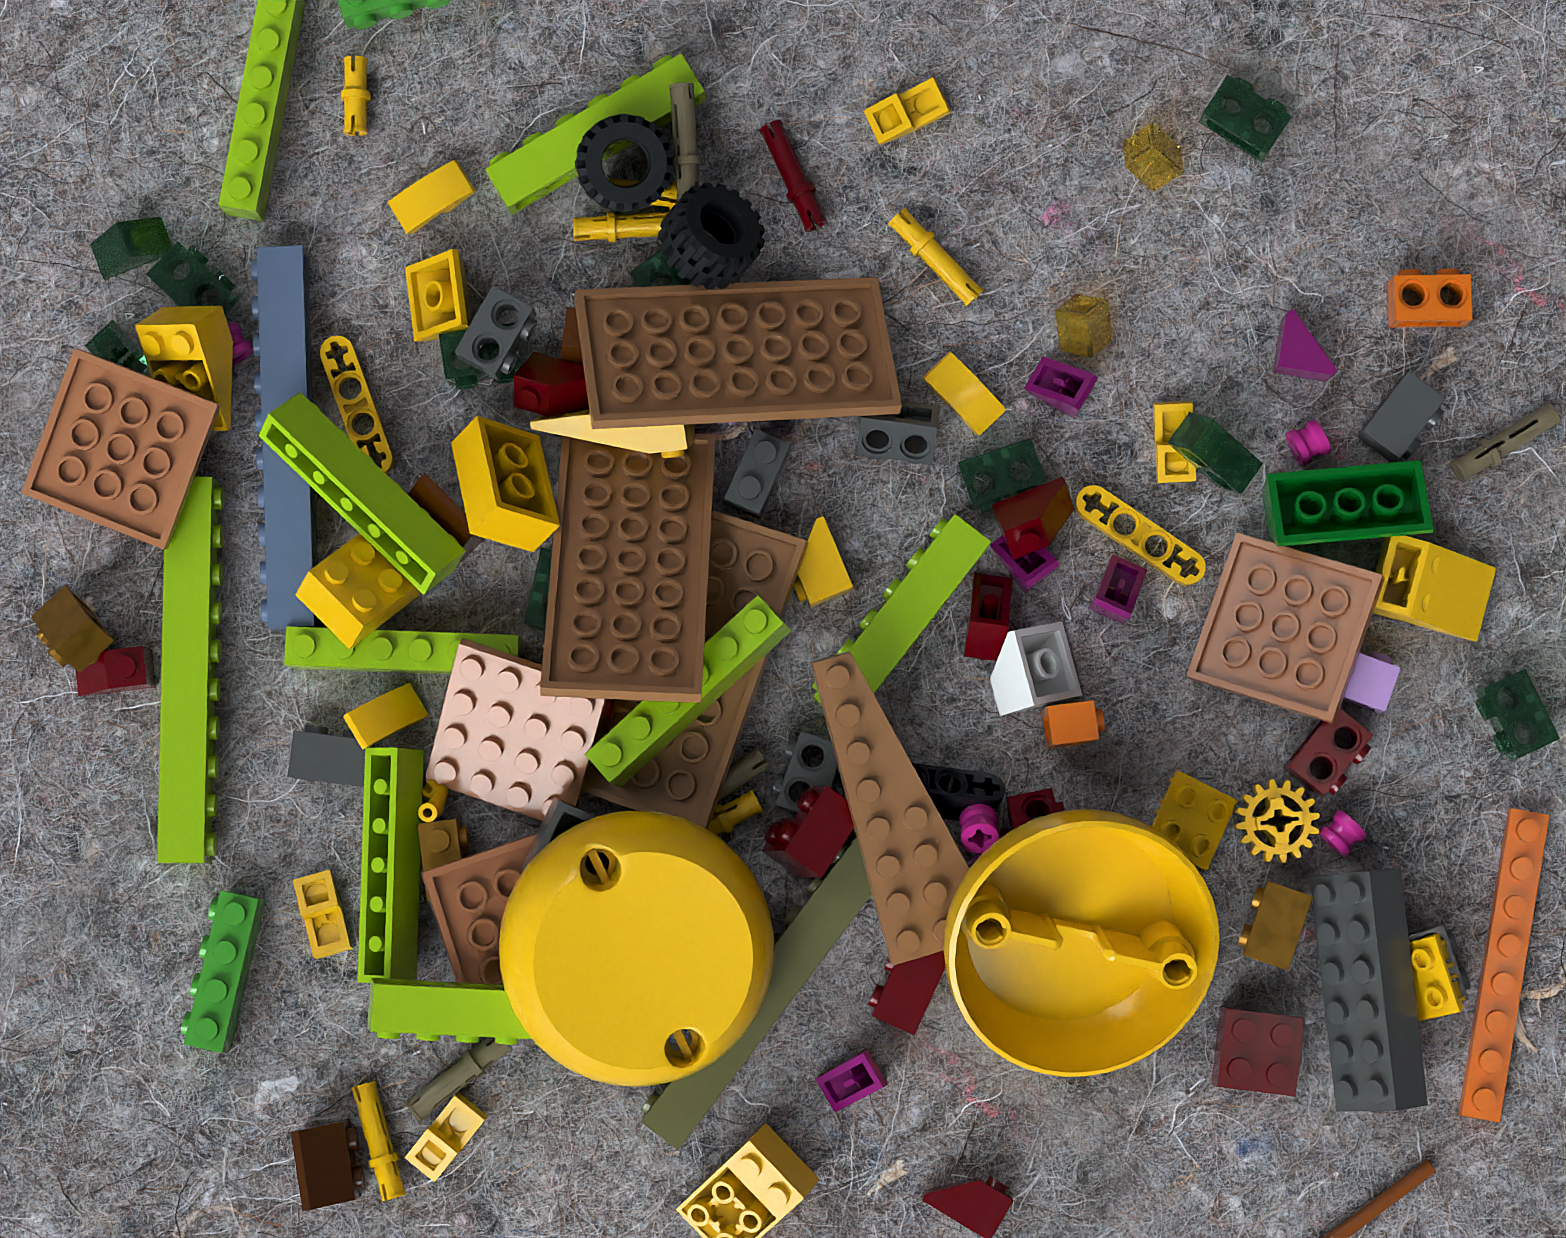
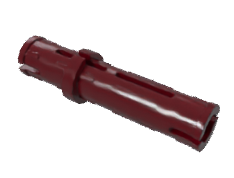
M772 121L770 125L776 137H774L771 128H768L767 124L762 126L759 132L763 136L788 190L786 197L789 203H794L805 232L815 231L817 228L811 215L820 228L828 222L815 198V186L812 182H808L784 130L782 121Z

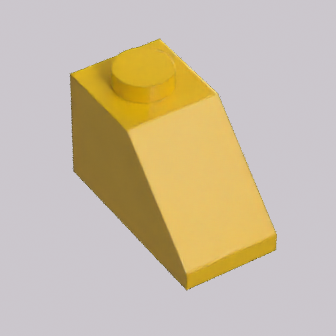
M824 516L816 519L807 540L809 543L794 584L799 601L807 600L810 608L853 591V585Z

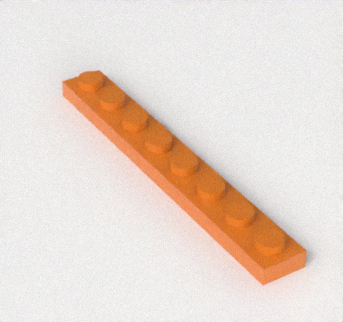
M1508 808L1458 1111V1115L1500 1123L1550 816L1547 814Z

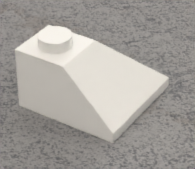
M1063 622L1023 628L1007 633L990 677L994 699L1000 716L1082 696Z

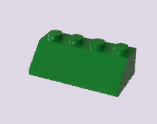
M1421 460L1266 474L1262 498L1267 529L1277 547L1433 533L1434 528Z

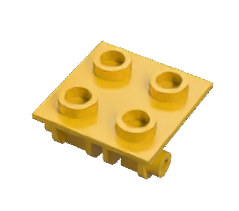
M1176 770L1174 777H1170L1168 780L1170 785L1164 799L1159 801L1161 803L1160 809H1156L1154 812L1157 815L1152 826L1176 843L1192 860L1194 865L1207 871L1238 800Z
M1440 933L1431 934L1423 939L1409 942L1418 1021L1458 1013L1464 1009L1462 1001L1466 999L1465 996H1462L1458 981L1452 982V979L1457 978L1458 975L1457 973H1449L1448 968L1453 967L1454 963H1446L1445 961L1450 957L1446 948V939H1441Z

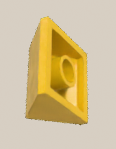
M450 249L405 267L414 342L464 336L472 320L464 260L458 249Z

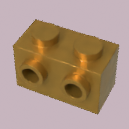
M66 585L31 616L39 628L35 634L49 648L47 651L52 658L62 667L69 663L79 673L88 665L97 661L101 653L114 641L91 608Z
M460 819L417 824L423 871L466 857L465 849H470V837L468 827L462 826ZM426 891L427 902H430L429 897H428V894H427V891Z
M1266 881L1264 888L1257 886L1250 905L1251 909L1257 910L1252 925L1244 923L1237 944L1244 947L1242 955L1288 971L1313 896L1270 881Z

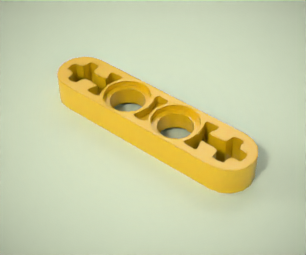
M331 336L321 345L320 357L349 439L360 449L359 443L371 442L380 436L381 442L373 443L380 455H386V459L381 461L382 468L380 469L388 475L394 467V455L357 352L352 343L345 337ZM339 345L342 350L348 349V352L343 355V360L348 369L355 366V371H345L334 377L333 373L341 372V369L334 358L329 359L328 357L334 353L333 346ZM355 379L361 384V393L355 399H345L341 395V385L346 380ZM363 414L370 415L374 420L372 431L366 435L357 434L353 429L354 420ZM367 445L363 446L360 450L371 457L369 447Z
M1097 485L1084 487L1077 494L1075 510L1083 520L1162 574L1182 586L1194 585L1203 578L1206 571V563L1198 552L1116 496ZM1094 494L1100 497L1098 504L1106 510L1109 509L1110 504L1117 507L1108 517L1106 525L1099 521L1105 514L1097 509H1093L1091 513L1084 509L1086 506V502L1082 499L1084 496L1091 498ZM1126 514L1134 520L1135 528L1131 534L1120 535L1115 531L1113 521L1118 515ZM1159 536L1165 541L1166 552L1163 556L1153 557L1147 553L1145 543L1149 537ZM1174 547L1181 551L1175 556L1182 562H1187L1189 559L1195 561L1193 569L1197 571L1196 576L1189 574L1187 577H1182L1180 575L1182 568L1174 561L1170 563L1169 568L1163 565V562L1171 556Z

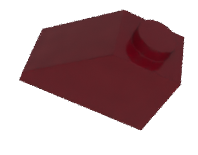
M533 352L514 374V407L547 417L589 409L583 366Z
M1063 477L991 505L1000 533L1013 560L1050 546L1074 510Z
M974 573L964 657L997 661L1009 627L1012 578Z
M136 646L104 650L93 664L88 665L80 673L76 670L78 696L83 697L156 688L152 649Z
M989 1176L987 1181L975 1177L924 1190L921 1195L923 1202L983 1238L993 1237L1014 1201L1012 1197L1007 1195L1010 1188L992 1176Z

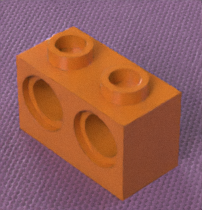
M1448 268L1437 270L1436 275H1421V270L1404 269L1398 271V275H1394L1387 282L1388 328L1465 327L1472 321L1471 274H1460L1459 269ZM1410 289L1414 291L1419 298L1418 305L1410 306L1406 304L1402 298V290ZM1441 289H1449L1455 293L1457 298L1456 305H1447L1442 301L1440 297Z
M1094 700L1047 706L1041 711L1046 749L1090 744L1099 740V734L1105 731L1102 709H1095Z

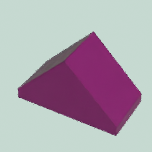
M1292 309L1282 318L1280 323L1272 373L1326 382L1338 370L1294 309Z
M1043 356L1024 389L1075 419L1098 377L1093 373Z
M1002 536L990 544L993 552L1024 593L1059 567L1058 561L1045 548L1013 560Z
M1112 554L1088 609L1124 624L1132 614L1147 569Z
M867 1048L815 1078L834 1112L888 1085Z

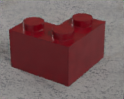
M827 785L814 786L813 789H807L797 803L799 811L793 819L776 821L764 837L767 843L762 852L797 877L822 878L854 828L847 800Z

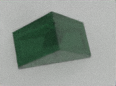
M161 217L117 222L90 244L104 280L175 253Z
M113 319L85 345L92 354L137 372L143 373L148 368L143 350Z

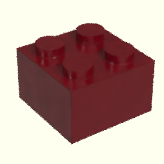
M1220 1007L1211 1084L1216 1087L1296 1097L1304 1018Z

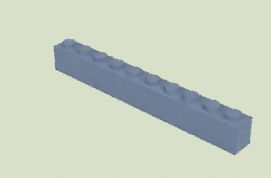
M303 245L256 247L257 259H251L253 282H258V296L252 297L253 318L259 319V334L253 335L255 357H260V371L254 373L255 393L261 394V409H256L255 411L257 432L261 431L270 412L299 392L313 403L308 252ZM262 440V447H257L256 450L258 470H263V485H258L257 498L259 508H264L265 523H259L258 528L260 546H265L266 561L260 562L261 584H266L267 599L261 600L262 622H267L268 628L273 631H286V626L320 628V619L295 595L308 571L318 564L316 491Z

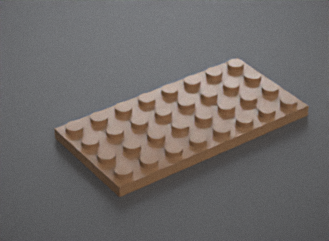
M878 277L734 283L733 285L730 283L727 288L719 289L716 286L713 290L705 289L703 284H700L698 287L694 285L575 290L574 302L592 429L900 413L902 403Z
M694 433V443L688 449H684L685 454L671 458H662L661 452L649 454L562 436L556 503L560 526L554 531L540 684L541 696L702 702L716 434Z
M712 510L705 643L757 595L764 599L783 618L809 542ZM771 650L621 788L609 783L590 761L582 792L636 811L663 812L682 817L708 830ZM615 699L612 717H602L596 743L643 700Z

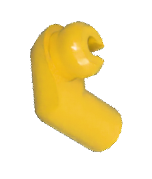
M429 779L422 791V795L429 798V801L422 804L418 810L419 818L424 822H431L441 817L449 793L448 788L443 783L440 785L434 779Z

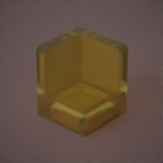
M1153 122L1123 141L1125 168L1152 191L1158 190L1184 173L1180 146Z
M1075 294L1055 310L1061 351L1092 358L1112 341L1108 300Z

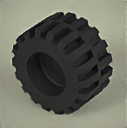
M619 114L600 120L587 130L576 151L575 169H577L579 184L582 185L590 199H593L604 208L626 212L648 207L649 204L656 202L661 197L664 190H667L670 184V176L674 171V165H672L673 150L668 145L669 140L666 135L660 132L656 124L638 115ZM619 140H629L636 143L646 155L647 168L641 180L631 186H618L612 183L605 176L602 169V156L609 145Z
M711 182L703 183L700 187L696 184L682 195L661 222L660 227L662 229L658 232V240L663 242L660 246L661 253L668 256L667 264L670 268L675 267L678 270L677 275L680 278L684 279L686 277L690 279V284L696 287L703 284L705 289L713 290L716 286L719 289L727 288L730 283L733 285L761 253L760 250L764 247L765 239L762 238L765 233L764 225L758 223L761 217L758 211L751 209L752 203L748 199L743 200L739 197L740 193L734 189L729 191L726 189V185L719 183L715 187H713ZM707 232L710 233L712 236H714V237L716 238V240H714L712 237H710V236L707 234Z

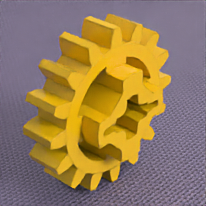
M1274 779L1267 780V790H1264L1259 784H1255L1252 786L1255 796L1243 794L1241 799L1247 805L1245 808L1235 809L1234 812L1243 817L1242 822L1234 825V829L1244 830L1245 833L1240 838L1239 843L1245 844L1250 842L1253 846L1249 854L1255 856L1262 851L1264 852L1263 862L1267 863L1272 860L1274 854L1277 856L1279 863H1286L1287 853H1290L1295 859L1300 858V846L1307 849L1313 846L1311 841L1307 839L1308 835L1319 834V829L1311 826V821L1320 818V814L1310 813L1309 807L1315 803V800L1313 798L1307 800L1301 798L1305 790L1303 787L1290 791L1291 784L1289 780H1284L1280 788H1277ZM1281 796L1291 800L1299 811L1293 812L1285 806ZM1265 798L1264 810L1258 817L1252 818L1256 805ZM1274 811H1276L1278 817L1293 818V821L1280 825L1279 832H1277L1276 826L1260 824V822L1274 817ZM1301 825L1299 835L1288 845V842H1290L1289 834L1295 826ZM1254 831H1261L1268 836L1272 847L1260 841Z

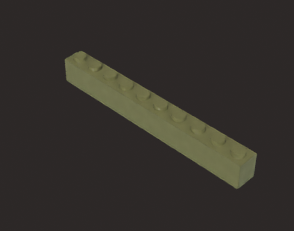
M857 837L850 846L845 843L842 845L832 861L835 866L827 877H816L806 890L811 895V898L805 906L801 908L796 904L782 923L788 926L780 939L774 936V963L768 991L757 1016L746 1033L730 1050L712 1064L694 1074L670 1082L661 1095L654 1091L640 1109L646 1114L641 1122L676 1150L680 1149L872 895Z

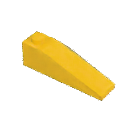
M589 409L550 417L538 415L530 421L532 430L649 454L661 452L662 458L684 455V449H688L694 443L695 424L592 429Z

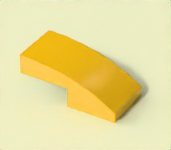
M934 77L900 95L895 93L863 110L879 145L905 136L952 113Z
M452 160L410 185L387 203L406 234H414L439 214L449 213L473 195L476 190L459 162Z
M948 352L922 377L944 404L951 407L975 435L980 436L1006 411L997 398L952 352Z
M1192 401L1153 402L1157 482L1196 481V443L1193 437Z
M407 683L346 713L343 718L363 750L388 739L400 730L421 722L429 714L411 684Z
M329 869L294 879L293 884L299 911L305 921L312 956L315 959L353 949L332 871Z
M458 1092L408 1152L405 1159L435 1183L489 1116Z

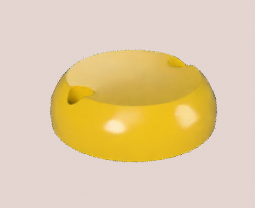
M1075 809L1033 819L998 839L979 856L959 884L949 907L944 928L943 950L947 978L959 1010L975 1034L990 1049L1006 1060L1025 1069L1048 1075L1075 1077L1107 1073L1129 1066L1149 1056L1172 1039L1191 1019L1207 993L1218 959L1220 938L1218 916L1207 884L1192 860L1176 843L1155 827L1137 818L1099 809Z
M643 810L620 811L597 816L563 832L542 848L526 866L515 883L503 914L499 938L500 970L504 990L520 1024L534 1042L556 1062L591 1080L619 1086H651L676 1081L700 1071L730 1050L746 1033L762 1006L772 977L774 932L769 907L762 888L751 869L738 853L720 837L701 825L667 813ZM597 852H602L606 855L604 865ZM588 856L593 864L594 869H589L585 866V862ZM681 1029H686L689 1031L686 1039ZM673 1034L677 1044L669 1041L670 1035Z

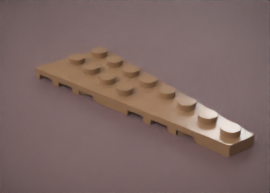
M847 651L810 662L889 961L894 966L944 951V928L948 910L959 884L970 868L851 652Z

